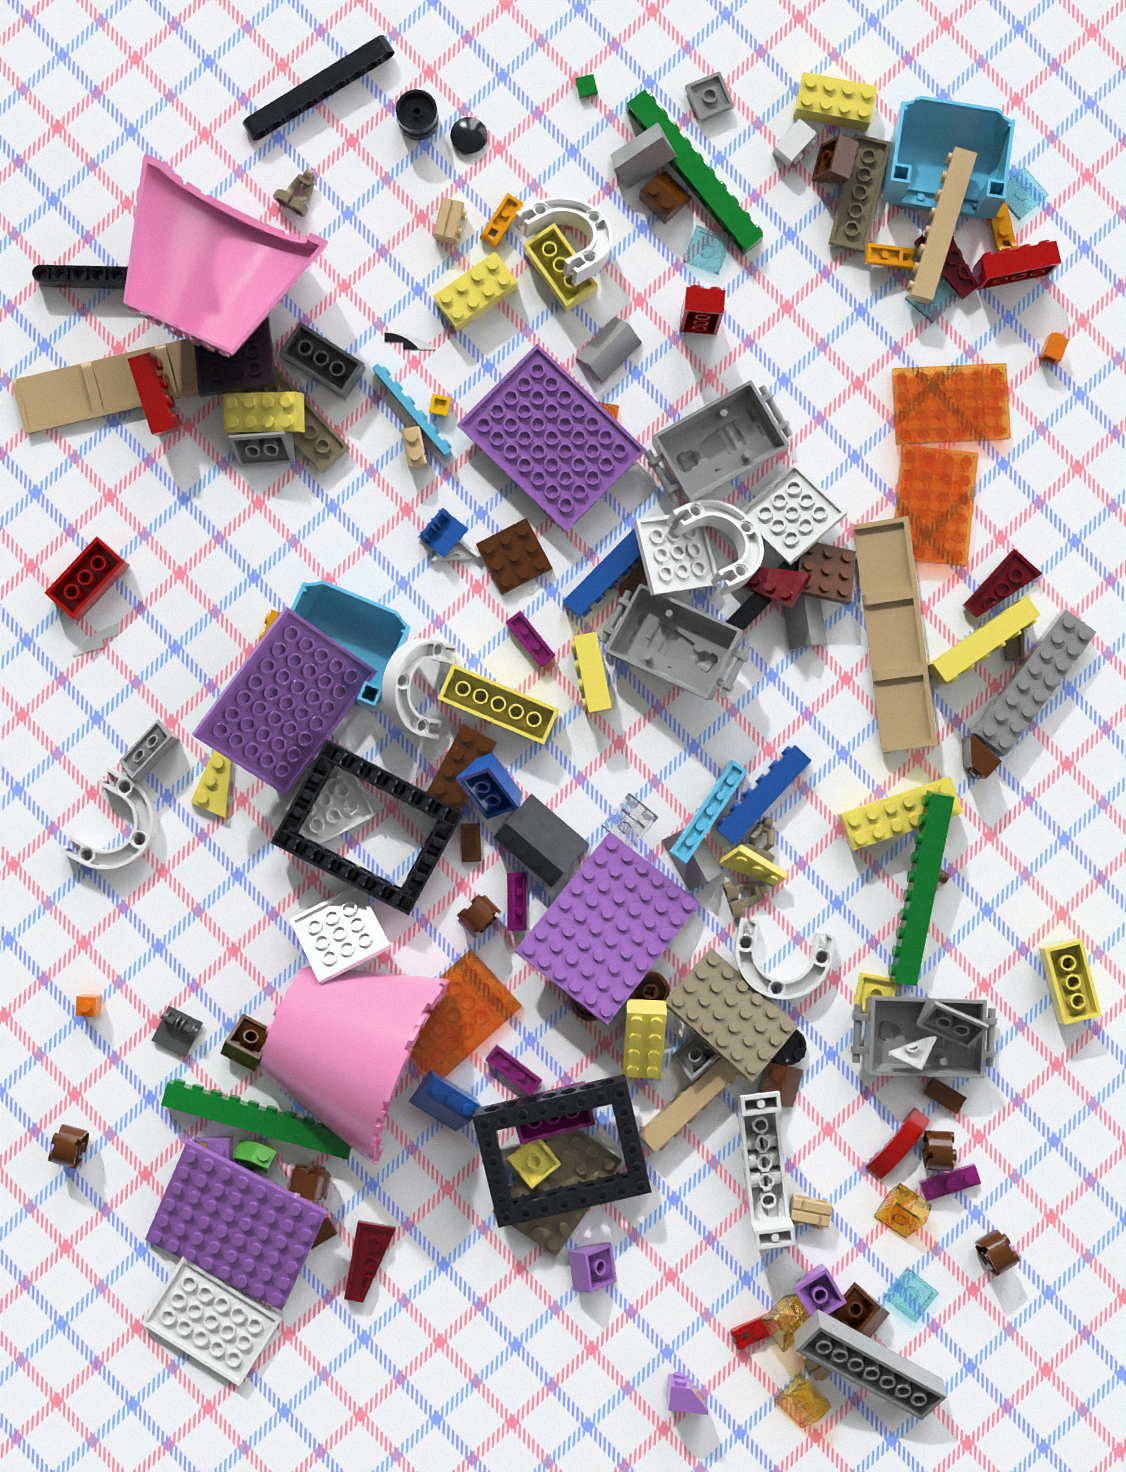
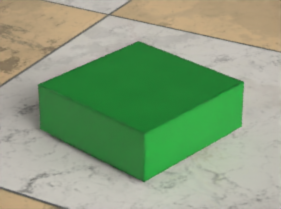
M594 74L575 78L579 99L598 94Z

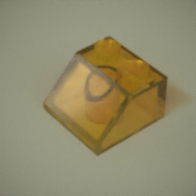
M899 1183L889 1191L875 1212L874 1218L906 1239L927 1223L932 1204Z
M797 1294L784 1295L761 1321L781 1351L786 1352L795 1342L794 1333L808 1320L809 1315Z
M801 1372L774 1399V1402L801 1428L818 1422L832 1408L829 1400Z

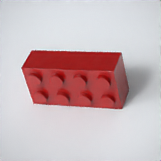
M1043 240L1033 246L1031 244H1024L1014 250L1006 248L1001 250L1000 253H984L972 270L978 284L977 290L1051 275L1062 262L1057 240L1051 242L1050 240Z
M700 285L686 287L681 307L679 332L717 335L724 314L726 290H721L720 287L715 286L710 287V289L702 288Z
M151 352L128 358L151 435L161 437L181 431L180 426L182 422L179 414H175L174 407H176L174 397L169 395L168 388H170L167 377L163 376L162 370L164 365L161 358H158Z
M96 536L44 593L72 619L80 621L129 568L130 564L103 539Z

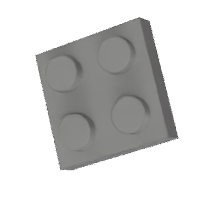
M720 71L685 85L686 93L699 122L734 108L733 100Z

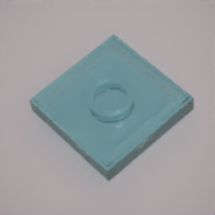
M1024 166L1008 180L1006 197L1003 203L1007 202L1008 209L1020 221L1045 200L1049 194Z
M696 225L683 262L718 275L732 238Z
M940 278L933 301L929 305L907 299L908 295L904 299L933 324L959 294Z
M907 1266L885 1294L884 1298L911 1321L916 1323L939 1292Z

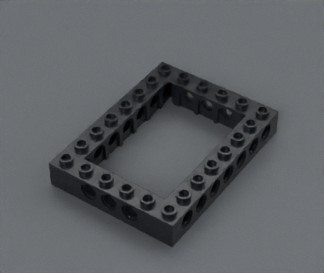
M326 739L270 843L409 916L464 812ZM335 765L355 775L360 780L372 784L377 789H381L394 798L400 799L411 807L437 819L401 887L299 834Z
M625 1074L472 1109V1119L498 1228L652 1193ZM612 1104L627 1172H616L615 1175L601 1178L598 1176L594 1180L578 1181V1183L568 1186L559 1185V1188L546 1191L542 1189L537 1193L521 1194L520 1197L515 1198L511 1197V1186L508 1184L507 1169L503 1163V1152L499 1146L498 1130Z

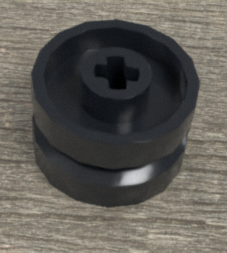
M419 89L409 90L400 96L395 110L400 130L406 137L412 140L421 141L428 139L435 133L439 124L435 99L428 92Z

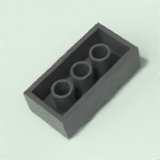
M301 322L298 323L279 352L280 357L284 361L344 400L347 399L366 370L363 362Z

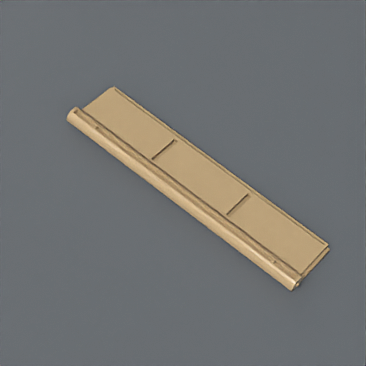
M182 339L13 379L12 387L25 434H32L143 407L128 358L148 352L161 358L164 365L162 373L169 381V395L173 396L174 400L198 394L194 344L190 343L187 339Z
M909 516L853 525L881 751L891 753V751L938 746Z

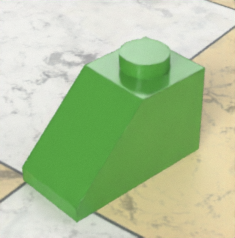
M240 1140L232 1158L267 1174L277 1151L257 1142Z

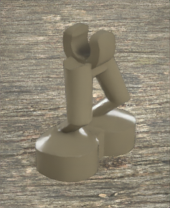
M307 168L303 175H297L287 190L277 189L273 194L275 201L283 207L291 209L298 216L305 217L309 211L305 201H310L315 185L313 182L315 178L314 172ZM303 184L305 186L304 196L293 197V192Z
M766 817L763 824L757 823L750 834L749 844H741L773 863L775 856L769 850L774 847L776 830L771 828L774 819ZM764 832L767 834V844L762 849H758L755 847L756 839Z
M732 881L722 884L734 919L743 916V907L750 908L764 899V893L771 891L769 884L760 885L758 881L741 882L738 887ZM742 890H754L755 895L747 901H741L738 898Z

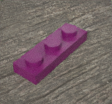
M521 611L505 622L540 667L556 656Z
M526 872L507 873V931L527 930Z
M498 1044L495 1045L485 1058V1061L529 1095H532L542 1082V1078Z
M974 1163L919 1181L925 1201L982 1184Z

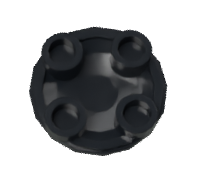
M464 117L454 123L450 138L452 145L461 154L469 155L480 151L487 144L488 133L486 126L475 117Z
M796 1029L773 1059L783 1065H794L800 1062L805 1057L807 1050L803 1034Z

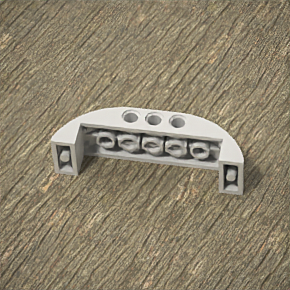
M779 1091L741 1095L738 1098V1125L743 1174L751 1228L757 1250L796 1245L794 1225L790 1219L779 1119V1112H782Z

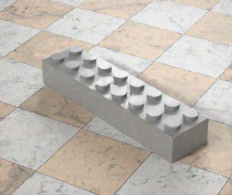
M1065 609L1058 612L970 734L999 756H1006L1097 632Z
M818 1309L794 1333L796 1352L920 1420H923L947 1398L944 1380L941 1377Z

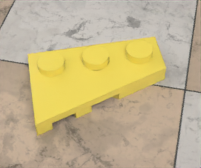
M213 750L190 803L227 818L229 782L232 769L231 760Z
M742 844L721 857L718 864L775 886L786 880L788 874Z

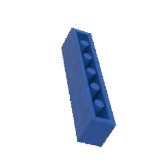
M635 529L563 600V604L578 619L582 616L585 618L592 611L590 607L595 602L599 604L606 597L604 593L608 589L612 591L619 582L617 580L622 575L625 577L632 570L630 566L635 561L639 563L642 560Z
M788 745L781 752L783 756L778 761L775 759L768 766L770 770L766 775L762 773L755 780L757 783L753 789L749 787L742 794L743 800L740 803L736 801L730 807L729 811L731 813L727 817L722 816L717 821L716 825L718 827L715 830L731 845L736 844L812 761L796 745L791 747Z

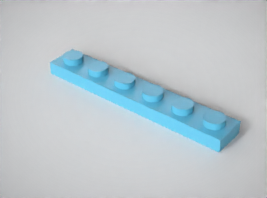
M378 363L373 366L372 369L375 375L415 423L420 426V429L444 458L450 457L452 455L451 445L445 438L441 440L438 436L440 432L433 424L429 425L426 422L427 416L421 409L419 411L416 410L414 407L415 402L409 395L405 396L402 393L403 388L397 380L395 382L392 381L389 377L391 376L389 370L385 366L381 367Z
M734 760L728 763L669 852L683 864H687L748 772Z

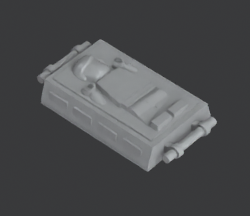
M752 380L652 435V446L658 456L655 457L651 449L644 454L648 459L649 467L653 468L665 489L664 493L670 497L672 503L679 500L675 492L676 490L680 492L685 502L691 503L789 447L781 430H783L787 438L792 436L793 432L789 427L790 423L783 417L773 399L774 395L768 391L765 384L758 388L762 397ZM765 402L768 404L770 410L772 411V413H773L774 417L776 418L777 422L779 423V425H777V423H776V421L774 420L773 416L771 415L769 409L767 408ZM662 461L663 465L665 466L667 472L669 473L671 479L674 482L673 485L670 484L665 473L660 467L659 462Z
M639 583L631 601L629 599L633 593L625 590L623 596L617 602L618 606L608 625L602 630L604 633L600 638L601 642L606 644L610 636H612L604 651L706 700H713L720 686L722 690L719 697L726 699L728 693L732 692L733 684L744 662L747 663L749 659L748 654L752 649L751 646L745 644L742 651H738L743 641V630L665 594L651 596L649 587ZM625 607H626V610H625V612H624V614H623V616H622V618H621L619 624L617 625L616 629L614 630V628H615V626H616V624H617L619 618L621 617V615H622V613H623V611H624V609H625ZM734 657L737 658L727 680L724 681L723 678Z
M870 996L866 998L865 1014L862 1013V1004H854V1013H852V1020H854L853 1046H851L852 1062L860 1063V1054H863V1066L868 1075L984 1078L985 1057L987 1067H994V1057H996V1051L994 1050L995 1025L998 1020L996 1018V1008L989 1007L987 1017V1000L931 998L988 1024L985 1050L986 1032L970 1048H967L916 1026L927 998ZM862 1021H865L864 1047L861 1046ZM932 1035L937 1037L922 1071L888 1055L889 1051Z

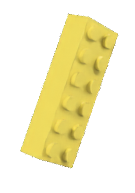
M1028 596L1017 600L928 664L930 675L938 685L953 683L959 678V673L963 674L974 668V662L978 663L985 660L991 655L990 651L993 652L1006 645L1005 640L1014 639L1022 633L1021 629L1029 628L1038 622L1036 618L1041 614Z
M452 664L437 698L444 703L542 745H545L559 712V709L455 664Z
M951 776L838 813L850 850H857L919 829L918 818L923 811L922 798L926 795L927 790L948 793L954 796L951 817L963 814Z

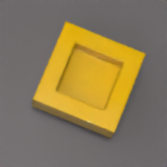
M432 393L429 414L448 418L451 397Z

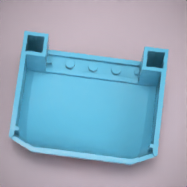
M927 96L915 97L914 100L907 102L902 101L893 129L882 199L893 205L929 211L932 207L935 208L937 202L934 200L937 189L941 188L942 183L939 180L943 170L946 171L947 164H945L948 152L952 153L954 148L958 147L977 153L959 216L983 220L995 218L1006 197L1015 119L1010 120L998 108Z
M327 581L303 582L291 610L378 671L370 682H364L354 705L378 713L383 701L382 681L386 666L394 652L408 641L410 626L396 610Z

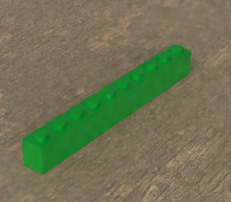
M644 89L627 102L626 111L643 132L657 122L660 124L677 155L676 158L668 163L740 252L745 255L757 246L764 236L761 227L751 221L750 214L739 206V201L734 195H730L725 183L722 180L719 181L715 176L713 168L704 163L702 155L698 151L695 152L691 147L690 140L682 136L678 125L669 120L665 109L660 108L656 104L655 97L651 93L648 94Z
M927 790L926 795L922 798L923 811L918 818L919 831L915 834V851L912 852L910 858L912 863L911 871L907 873L908 886L907 890L905 889L903 893L904 907L901 908L899 913L901 922L900 927L896 929L897 942L896 946H893V962L889 965L888 975L894 983L917 986L955 798L948 793Z
M174 1078V1080L167 1083L161 1103L162 1106L346 1160L350 1157L352 1147L323 1123L315 1122V1118L304 1116V1118L298 1117L295 1112H281L275 1106L267 1105V1107H264L257 1101L249 1100L247 1102L241 1100L240 1096L233 1094L226 1096L217 1089L209 1091L200 1084H185L186 1081L179 1078Z

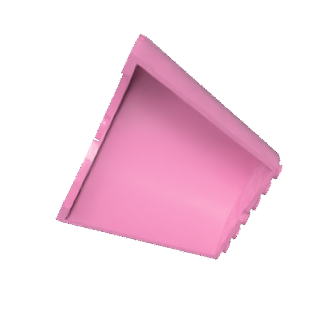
M145 153L142 161L123 303L128 306L127 310L137 315L141 313L146 316L149 322L159 327L163 325L171 334L179 338L183 336L190 343L199 347L201 344L212 352L217 350L219 354L229 358L234 356L327 248L329 242L311 232L308 237H302L293 233L285 234L284 230L257 220L209 194L201 193V189L188 181L186 185L182 184L181 176L174 173L163 161Z
M311 966L301 968L298 976L287 989L281 1005L276 1006L273 1016H275L273 1023H270L266 1029L265 1034L268 1036L263 1048L260 1070L263 1075L366 1160L374 1165H378L385 1147L381 1144L382 1138L379 1137L383 1134L385 1126L383 1122L384 1117L386 1118L396 1088L414 1044L420 1035L418 1032L421 1027H424L430 1016L427 1010L433 1011L436 1004L444 999L450 980L348 970L320 984Z

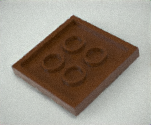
M527 518L476 543L502 595L553 569Z
M816 542L797 560L796 571L810 573L811 579L801 594L849 605L852 600L856 551Z

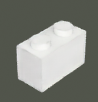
M799 119L774 146L772 153L790 168L793 163L796 165L802 159V153L805 150L809 151L814 146L817 133L803 120Z

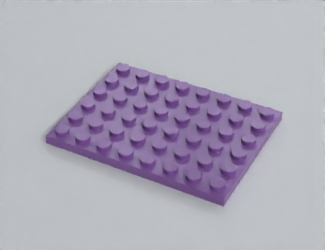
M538 344L457 424V427L565 532L647 451Z
M285 606L198 724L192 736L287 796L323 747L326 739L331 736L356 702L364 682H370L378 671Z
M609 831L514 952L607 1026L697 909L700 902Z
M188 1140L145 1240L179 1258L184 1257L200 1269L282 1311L328 1210Z

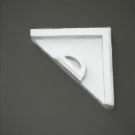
M460 539L445 558L436 553L431 561L445 562L478 559L481 555Z
M933 1035L889 1051L888 1055L922 1071L937 1037Z

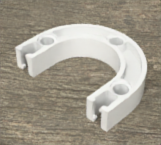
M549 197L534 202L516 212L515 227L520 230L524 225L523 235L526 238L549 227L553 223L575 227L588 237L591 244L564 262L563 275L568 278L570 273L573 272L572 284L575 286L597 274L606 265L611 250L612 229L607 218L593 205L571 197Z
M701 499L673 510L666 522L669 526L674 525L673 522L680 520L678 527L674 531L677 536L696 527L710 526L723 531L733 540L738 551V561L719 570L711 580L714 586H717L719 581L726 580L723 582L724 586L719 591L721 596L745 585L759 568L764 554L761 535L751 519L738 508L719 500Z
M417 638L404 643L394 652L384 672L382 700L388 718L399 730L438 740L439 734L429 732V724L440 728L442 721L422 716L414 709L410 699V683L415 670L427 660L454 664L455 659L445 658L444 654L445 650H452L451 652L456 653L458 646L439 640Z
M107 767L105 772L119 779L116 785L109 784V781L101 778L98 784L122 797L131 807L134 825L129 838L119 847L106 850L87 842L77 835H69L67 840L81 846L80 850L76 853L71 851L70 847L64 845L60 851L75 861L94 869H116L135 862L149 849L157 831V810L149 792L139 782L111 767ZM126 782L130 785L128 792L123 791V784ZM140 834H142L145 838V841L142 845H140L137 841V838ZM87 850H90L92 852V858L90 860L86 859L85 852Z
M744 917L738 918L734 940V958L740 974L756 991L775 999H794L811 992L825 978L832 961L835 935L826 933L825 937L829 939L826 949L819 948L820 936H824V933L814 931L810 956L805 967L791 977L776 978L766 974L756 960L755 945L760 921L750 920L753 923L751 934L748 935L743 933V924L748 919ZM742 938L750 940L748 947L742 948L740 946ZM823 952L825 954L824 961L817 962V954ZM775 983L780 984V990L777 993L771 991V986Z

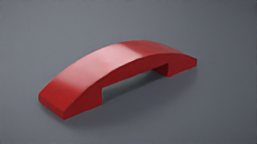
M914 1107L903 1120L904 1124L884 1148L872 1157L866 1167L878 1178L882 1179L913 1147L927 1127L930 1119Z

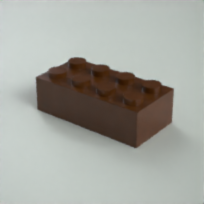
M462 724L427 793L462 810L469 796L456 781L457 776L476 758L493 753L497 742Z

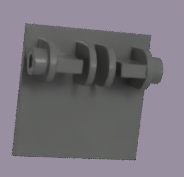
M168 1006L166 1012H163L160 1018L162 1020L151 1041L186 1058L203 1022Z

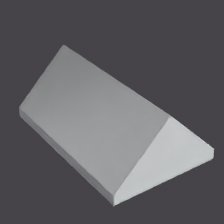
M658 122L610 155L615 171L628 188H631L677 157Z
M614 316L575 358L601 383H604L635 351L642 341L627 322Z
M282 431L229 435V441L240 467L295 463L293 433Z
M801 594L792 609L782 605L789 650L828 644L821 599Z
M157 719L119 762L134 781H142L180 738L162 721Z
M685 828L662 839L668 852H670ZM705 838L702 839L687 864H683L670 854L689 891L708 883L723 873Z
M927 997L916 1026L967 1048H970L989 1028V1025L929 997Z
M696 1034L671 1055L693 1082L720 1058Z

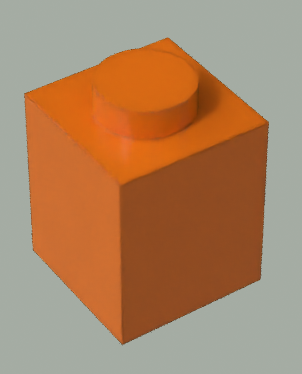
M1061 333L1049 334L1046 337L1038 359L1057 365L1062 360L1069 339L1065 338Z
M81 994L76 996L75 1016L95 1017L100 1015L102 995Z

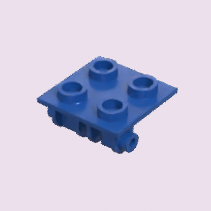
M441 508L436 516L430 519L431 522L427 523L426 528L422 532L420 531L418 538L445 558L469 528L449 514L445 508Z

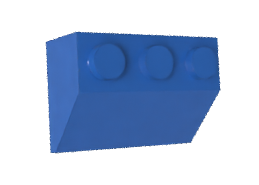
M493 753L476 758L456 778V781L486 820L518 809L520 806L521 790Z
M431 1069L408 1101L455 1132L471 1122L472 1109L481 1107L477 1098Z

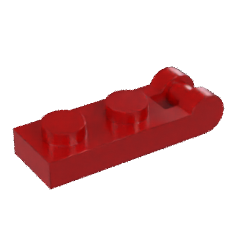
M778 1308L732 1328L730 1333L736 1340L737 1350H741L752 1343L787 1329V1326ZM747 1331L748 1336L743 1338L742 1333Z

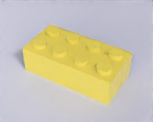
M803 72L799 83L793 118L867 132L871 123L878 86Z
M555 223L523 244V252L566 313L597 292L598 284L593 277L575 286L572 284L573 272L570 273L568 278L563 275L565 260L576 253Z
M494 252L433 295L435 304L454 330L459 332L516 291L518 283L496 252Z
M259 392L223 394L224 432L232 434L282 431L290 433L305 432L304 393Z
M597 632L573 636V641L570 642L572 655L576 654L577 656L574 665L576 674L580 673L581 679H578L580 692H584L585 698H582L584 711L588 710V714L611 710L612 706Z
M1073 938L1038 947L1057 1022L1066 1025L1102 1016L1083 940Z
M627 999L622 1074H625L626 1077L661 1079L667 1017L666 1002Z

